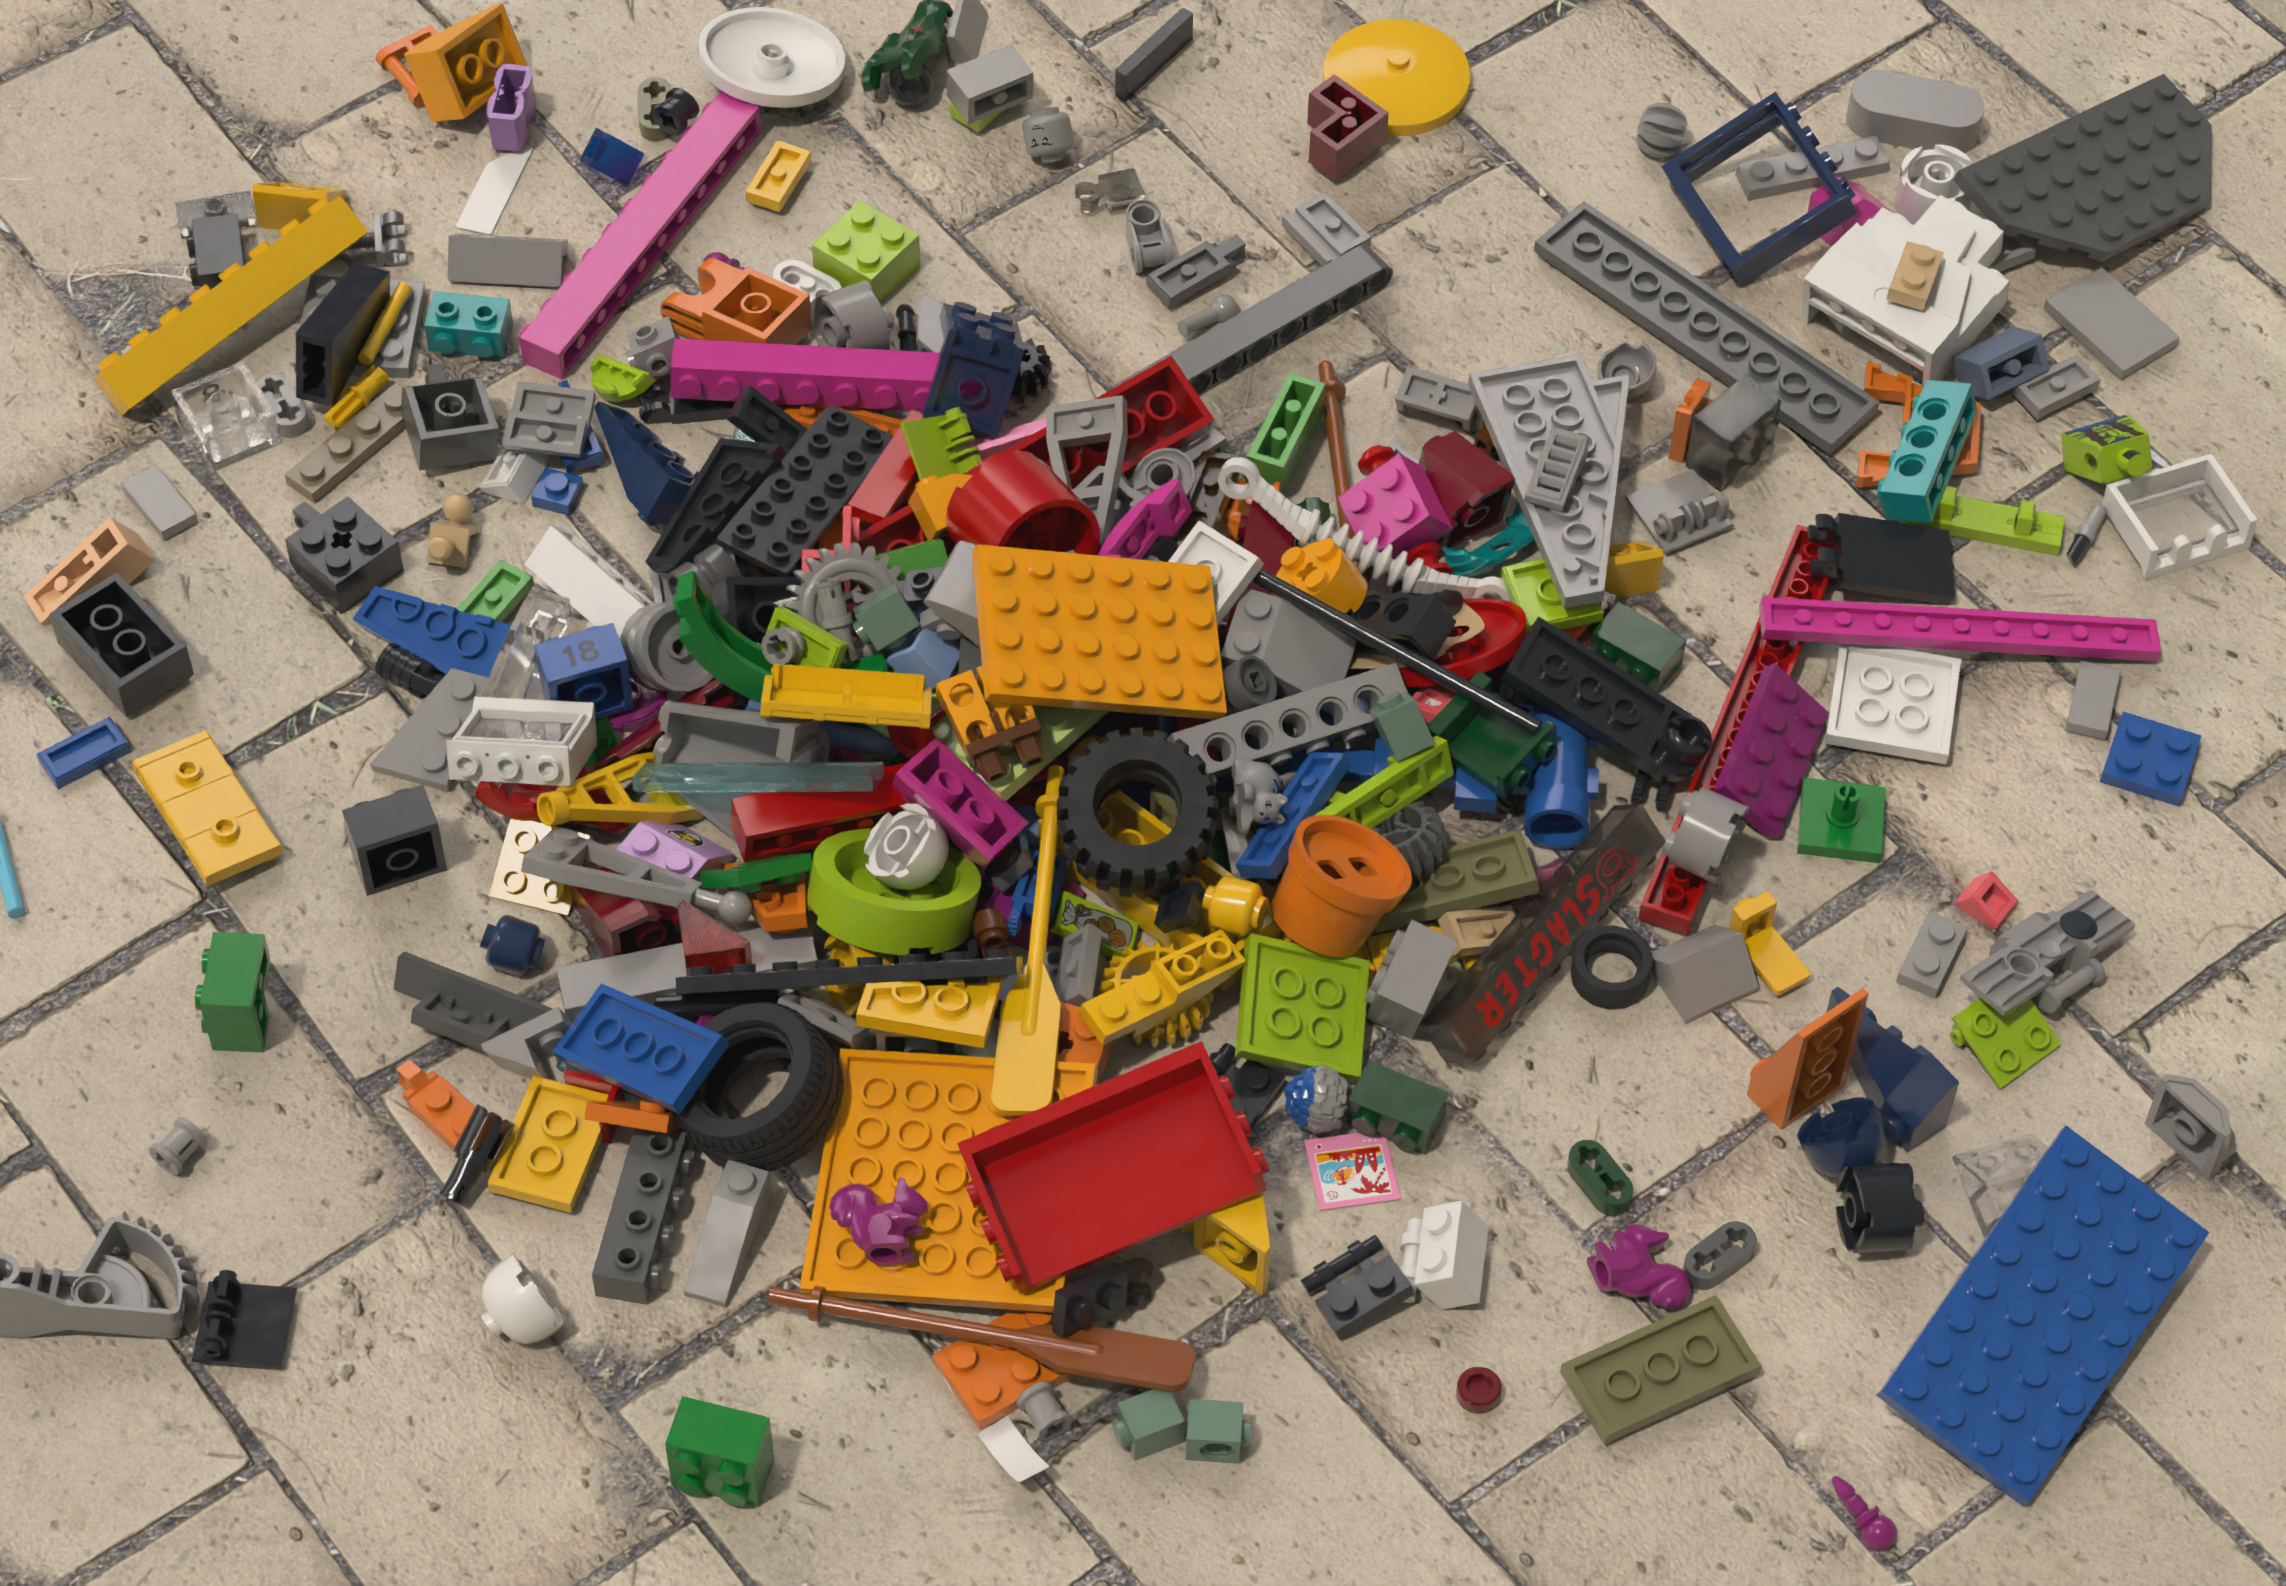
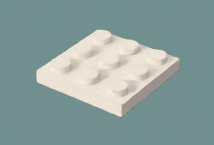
M1840 643L1824 744L1946 764L1949 756L1961 659L1889 646Z

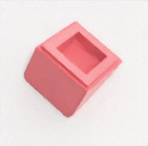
M1990 871L1975 877L1954 904L1963 912L1994 930L1999 927L2019 901L1994 872Z

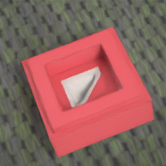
M1435 686L1421 687L1412 697L1416 700L1425 722L1429 724L1457 693Z

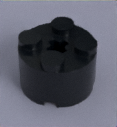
M1909 1163L1855 1165L1842 1168L1837 1179L1836 1193L1844 1192V1206L1836 1207V1217L1841 1239L1847 1249H1854L1853 1253L1858 1254L1904 1251L1912 1248L1915 1227H1922L1924 1223V1209L1921 1201H1915L1912 1188L1914 1176Z

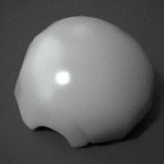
M1623 341L1615 348L1606 351L1598 361L1597 380L1628 374L1627 400L1646 394L1655 381L1656 356L1645 343H1642L1640 346H1633Z

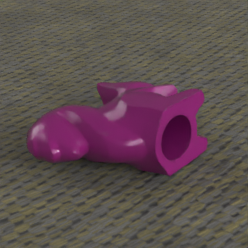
M899 1178L893 1202L878 1204L874 1191L861 1183L849 1184L837 1190L831 1198L829 1205L831 1218L836 1220L840 1227H850L854 1243L864 1251L865 1257L877 1266L909 1264L913 1262V1253L906 1248L909 1246V1240L906 1237L923 1233L922 1227L917 1224L920 1223L919 1218L927 1213L928 1204L918 1192L907 1185L904 1178Z
M1632 1224L1626 1228L1625 1233L1620 1230L1614 1232L1615 1240L1609 1242L1611 1250L1602 1241L1594 1244L1596 1256L1588 1257L1587 1265L1601 1292L1615 1291L1635 1298L1649 1296L1653 1304L1662 1305L1665 1309L1681 1307L1690 1298L1691 1286L1686 1272L1670 1263L1654 1264L1651 1258L1652 1254L1664 1248L1663 1244L1669 1238L1668 1233L1657 1232L1642 1225Z

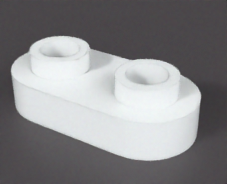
M798 260L783 261L773 271V279L810 294V304L813 299L842 288L836 279Z

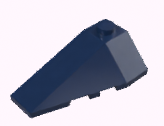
M598 401L594 408L628 500L639 511L637 515L642 521L654 527H658L659 524L667 526L699 471H696L695 475H693L691 471L682 466L685 458L678 452L671 451L657 443L659 437L628 411Z

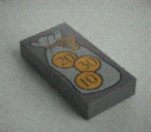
M1023 830L989 866L992 883L1001 892L1008 890L1019 880V877L1021 878L1033 867L1026 833Z

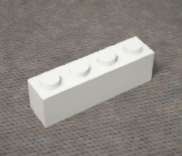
M550 526L525 563L536 574L534 577L535 582L550 592L555 591L562 597L560 600L561 605L576 615H583L588 620L586 624L588 628L614 623L619 639L626 621L639 608L654 603L572 531Z

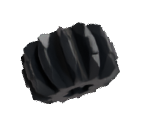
M1032 338L1023 342L1025 351L1010 399L1013 396H1019L1021 401L1024 402L1026 395L1038 398L1041 389H1047L1050 383L1052 361L1050 356L1047 355L1044 345L1035 346Z

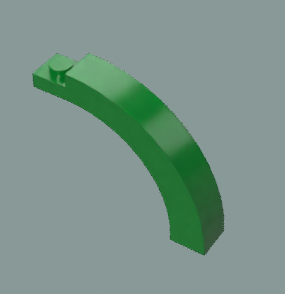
M694 571L678 575L677 594L673 595V603L680 617L679 639L693 658L713 677L732 690L761 703L765 675H773L771 668L774 666L765 659L762 653V646L741 634L726 621L710 600ZM884 652L854 661L847 660V663H842L839 668L895 673L894 669L886 661L887 657Z

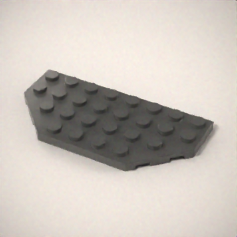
M2162 74L1959 170L1953 181L1988 220L1994 222L1999 229L2004 231V235L2016 238L2018 233L2037 238V244L2065 252L2071 247L2088 252V258L2103 262L2206 209L2210 203L2212 125L2168 77Z

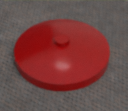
M1493 598L1463 599V602L1482 618L1485 628L1474 637L1450 646L1445 654L1433 660V662L1465 679L1474 677L1478 671L1485 673L1514 657L1529 631L1526 614L1520 606L1509 601ZM1468 626L1454 627L1448 637L1463 635L1470 628ZM1410 667L1398 668L1405 687L1441 685Z

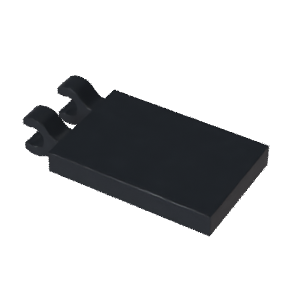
M1838 513L1835 518L1828 514H1817L1815 516L1816 526L1808 525L1807 527L1808 541L1835 545V550L1829 547H1820L1818 549L1819 559L1812 558L1810 560L1811 575L1837 578L1838 588L1943 605H1950L1955 599L1949 530Z

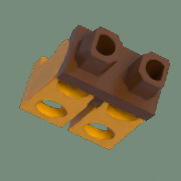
M982 666L976 668V679L972 670L936 683V697L949 718L970 768L977 767L986 783L993 782L1007 775V768L1002 756L1014 751L1022 768H1028L1043 761L1041 746L1042 728L1035 716L1032 705L987 701L986 704L983 697Z

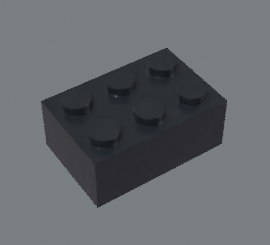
M118 572L49 614L58 644L125 717L133 714L194 675L187 645Z

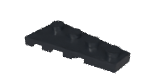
M720 438L645 562L653 572L669 574L685 562L693 564L694 557L709 546L786 457L787 454L780 444Z

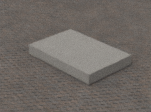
M2103 267L2046 299L2043 308L2121 380L2177 347L2180 339L2174 331Z

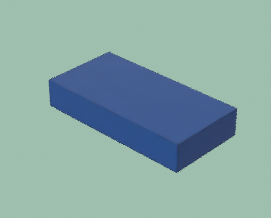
M109 716L36 755L40 765L55 787L60 789L131 753L129 743Z

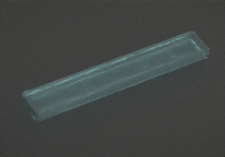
M883 762L645 763L632 777L633 790L636 792L873 791L885 776Z

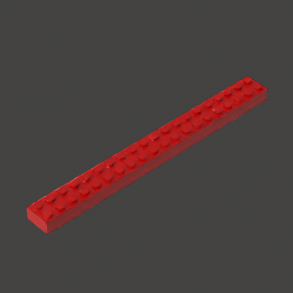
M1797 524L1768 597L1823 600L1832 577H1816L1811 575L1810 560L1812 558L1819 559L1818 549L1820 547H1829L1835 550V545L1808 541L1807 527ZM1759 616L1712 730V747L1698 765L1687 793H1693L1694 790L1699 791L1702 787L1714 791L1763 668L1776 663L1792 678L1806 641L1762 639ZM1677 815L1671 831H1677L1684 817ZM1661 854L1642 900L1638 919L1688 936L1709 881L1669 864V856Z

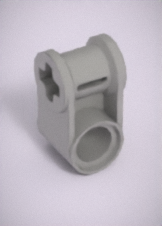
M1147 199L1133 201L1128 206L1126 212V240L1130 250L1133 269L1135 273H1139L1146 267L1166 265L1174 260L1171 239L1166 232L1158 205Z

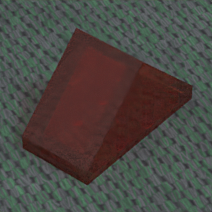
M684 900L680 902L678 914L687 976L688 968L714 966V975L730 973V965L752 964L749 940Z

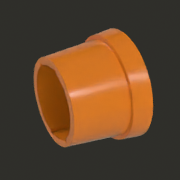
M1334 815L1311 816L1301 821L1296 828L1288 849L1289 862L1272 899L1271 912L1281 930L1299 945L1329 957H1350L1361 950L1385 913L1392 911L1407 893L1412 884L1411 870L1399 850L1386 838L1369 827Z

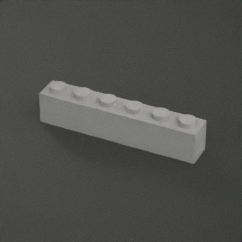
M808 922V928H800L788 934L776 931L765 932L762 928L556 968L564 1012L574 1022L601 983L654 1006V998L656 996L676 994L675 977L688 976V968L714 966V975L730 974V965L756 964V972L773 971L772 963L798 961V970L815 969L814 960L818 959ZM806 987L776 988V989H778L779 991L787 990V989L800 990V989H804V988H806Z

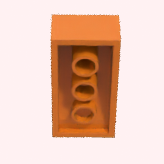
M1864 988L1797 1032L1769 1058L1766 1057L1760 1060L1752 1068L1747 1096L1780 1130L1845 1086L1869 995Z

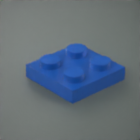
M2123 711L2100 782L2179 807L2202 735Z

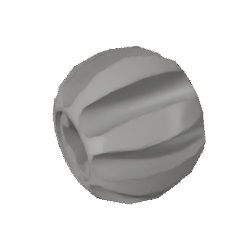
M1658 102L1648 105L1644 109L1636 134L1637 145L1643 152L1653 157L1666 158L1675 155L1681 147L1687 126L1685 114L1670 103Z

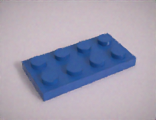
M601 983L552 1053L560 1061L680 1114L729 1046V1043L721 1034Z

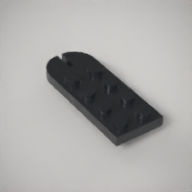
M1539 616L1530 627L1501 677V680L1650 776L1662 781L1677 782L1689 777L1712 747L1711 732L1701 719L1692 716L1675 703Z

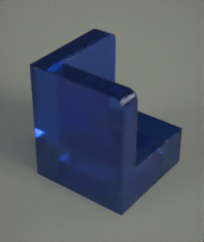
M595 128L579 161L624 185H628L645 153Z

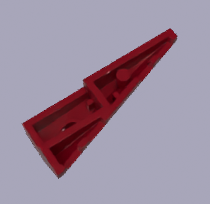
M713 677L705 686L686 693L675 702L736 709L735 706L741 704L740 693ZM659 714L585 767L586 775L630 756L653 752L657 740L662 735H665V732L660 730Z

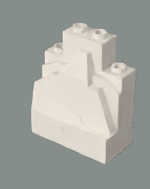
M1939 195L1915 225L1911 224L1901 214H1894L1882 207L1873 219L1869 218L1863 226L1856 223L1830 247L1805 276L1801 321L1808 325L1815 315L1822 311L1922 370V387H1924L1926 380L1941 381L1954 366L1952 356L1967 350L2007 303L2010 281L1999 271L1988 269L2001 254L2004 231L1999 229L1994 222L1978 217L1968 211L1961 203L1951 201L1942 195ZM1907 241L1926 245L1932 249L1944 252L1924 311L1886 300Z

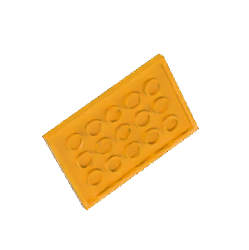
M979 544L973 549L972 562L985 701L1214 720L1226 715L1227 708L1210 566Z

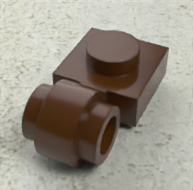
M987 908L979 911L973 922V930L976 942L981 945L983 959H985L984 950L1008 949L1006 939L1009 936L1006 918L1000 914L999 910Z

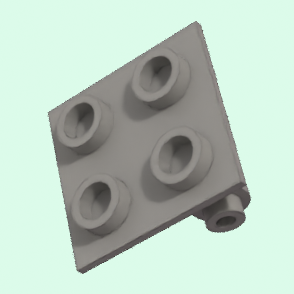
M1694 469L1627 495L1625 498L1659 546L1663 548L1665 554L1734 525L1725 513V509L1729 507V500L1726 494L1711 493Z

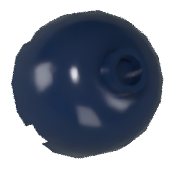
M1864 1097L1850 1098L1831 1104L1834 1112L1822 1118L1818 1111L1810 1116L1799 1129L1797 1134L1798 1140L1812 1166L1823 1174L1838 1178L1840 1171L1845 1166L1876 1164L1883 1156L1888 1143V1132L1880 1109L1877 1105L1875 1106L1872 1099Z

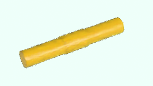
M398 283L384 310L379 315L369 337L357 356L361 363L370 365L385 338L389 335L400 311L412 292L411 286L407 283Z

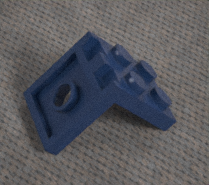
M955 302L954 305L943 303L939 318L944 341L922 409V416L929 418L946 415V411L960 407L961 412L967 414L971 430L998 437L1025 351L1018 323L1013 322L1014 319L1004 313L992 312L990 316L976 312V307L964 302ZM974 379L981 383L982 389L978 395L966 397L960 392V387L966 380Z

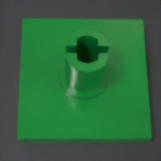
M1803 777L1797 854L1880 863L1883 843L1885 787Z

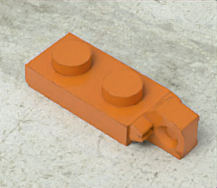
M408 1059L396 1069L399 1076L398 1082L406 1089L402 1094L403 1098L407 1101L409 1110L453 1151L475 1107L441 1075L438 1076L434 1071L425 1075L416 1064Z

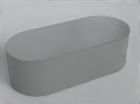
M1872 70L1859 75L1854 80L1846 121L1849 128L1861 138L1877 136L1880 143L1912 149L1923 146L1922 151L1934 149L1935 144L1947 145L1966 153L1977 143L1984 114V102L1974 90L1963 85L1885 70Z

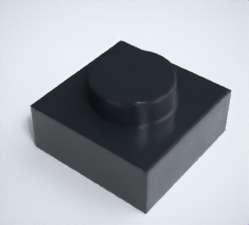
M1194 880L1163 890L1154 925L1165 934L1197 924L1205 889Z

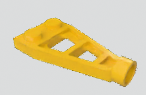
M653 752L630 756L574 780L571 786H560L556 791L541 793L537 799V813L541 822L546 826L563 824L572 820L639 823L640 821L652 820L673 824L703 819L704 815L653 775L655 764ZM631 779H639L654 803L631 801L621 783ZM603 788L613 804H595L587 792Z

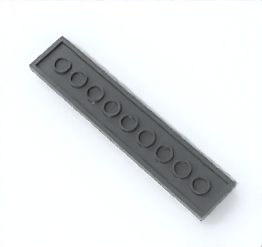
M1585 201L1535 241L1534 252L1829 455L1878 412L1880 401Z

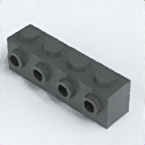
M634 1128L592 1272L595 1296L647 1305L651 1290H658L663 1273V1264L659 1263L662 1251L668 1252L670 1250L674 1228L673 1225H670L673 1213L679 1214L683 1204L684 1188L680 1186L683 1176L689 1177L691 1175L694 1164V1151L688 1148L687 1134L685 1132L673 1130L668 1133Z

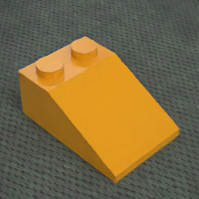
M503 3L496 4L426 38L404 54L432 122L465 119L488 102L491 95L495 92V74L503 64L528 66Z

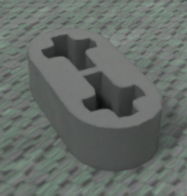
M1728 1222L1692 1247L1687 1252L1683 1265V1271L1686 1272L1689 1278L1690 1286L1699 1290H1709L1716 1287L1748 1263L1753 1256L1756 1244V1235L1753 1229L1743 1222ZM1728 1239L1733 1242L1739 1240L1744 1242L1742 1249L1735 1245L1725 1252ZM1714 1259L1710 1273L1705 1269L1699 1272L1695 1270L1696 1262L1704 1266Z

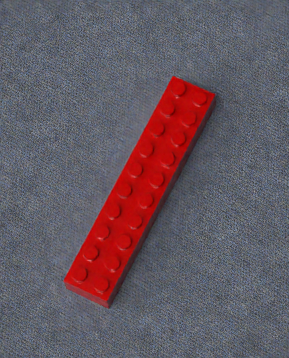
M1172 356L1165 358L1095 398L1101 399L1123 395L1127 401L1128 439L1121 470L1127 480L1133 477L1134 470L1143 457L1154 450L1162 448L1180 450L1204 436L1215 420ZM1046 427L1002 451L1020 450L1032 453L1052 469L1047 447ZM1110 441L1063 448L1072 489H1075L1098 465H1106ZM978 465L964 474L974 475L981 467ZM909 504L860 532V540L856 543L859 544L862 555L869 546H873L876 555L927 541V538ZM950 535L940 539L944 541L948 558L956 545L950 538ZM856 582L864 595L867 594L866 586L861 582Z

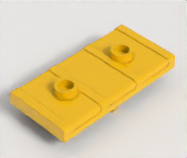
M774 664L771 668L773 675H765L760 717L812 719L813 721L826 720L866 723V725L880 724L930 729L932 687L924 686L927 682L924 675Z
M207 730L133 761V770L207 887L265 861H272L283 854L281 843L259 813V809L244 790L235 772L228 765Z

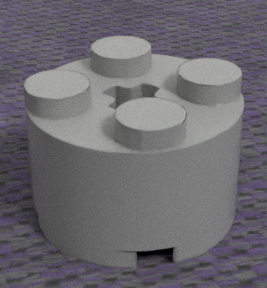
M864 280L813 299L810 307V320L812 328L819 325L822 338L816 340L818 346L890 350L888 329L894 325L893 317L887 306L881 307L868 281Z
M1702 787L1699 791L1694 790L1693 793L1688 792L1678 812L1679 816L1684 817L1676 832L1671 831L1664 843L1662 854L1669 856V864L1716 884L1722 874L1715 872V870L1718 869L1720 863L1729 864L1746 825V822L1739 819L1740 815L1749 814L1750 807L1705 787Z

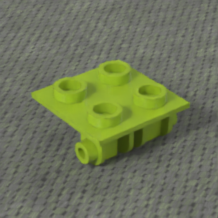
M960 407L946 411V415L900 423L919 476V481L931 475H937L938 478H942L951 473L964 474L978 466V463L982 461L980 454H975L979 451L978 446L966 447L967 444L975 440L974 435L963 437L972 431L967 420V414L962 413Z
M1978 998L1951 1018L1955 1023L1952 1027L1953 1031L1949 1033L1951 1041L1956 1046L1969 1045L1998 1089L2003 1088L2061 1045V1042L2032 999L2003 1016L1982 998Z

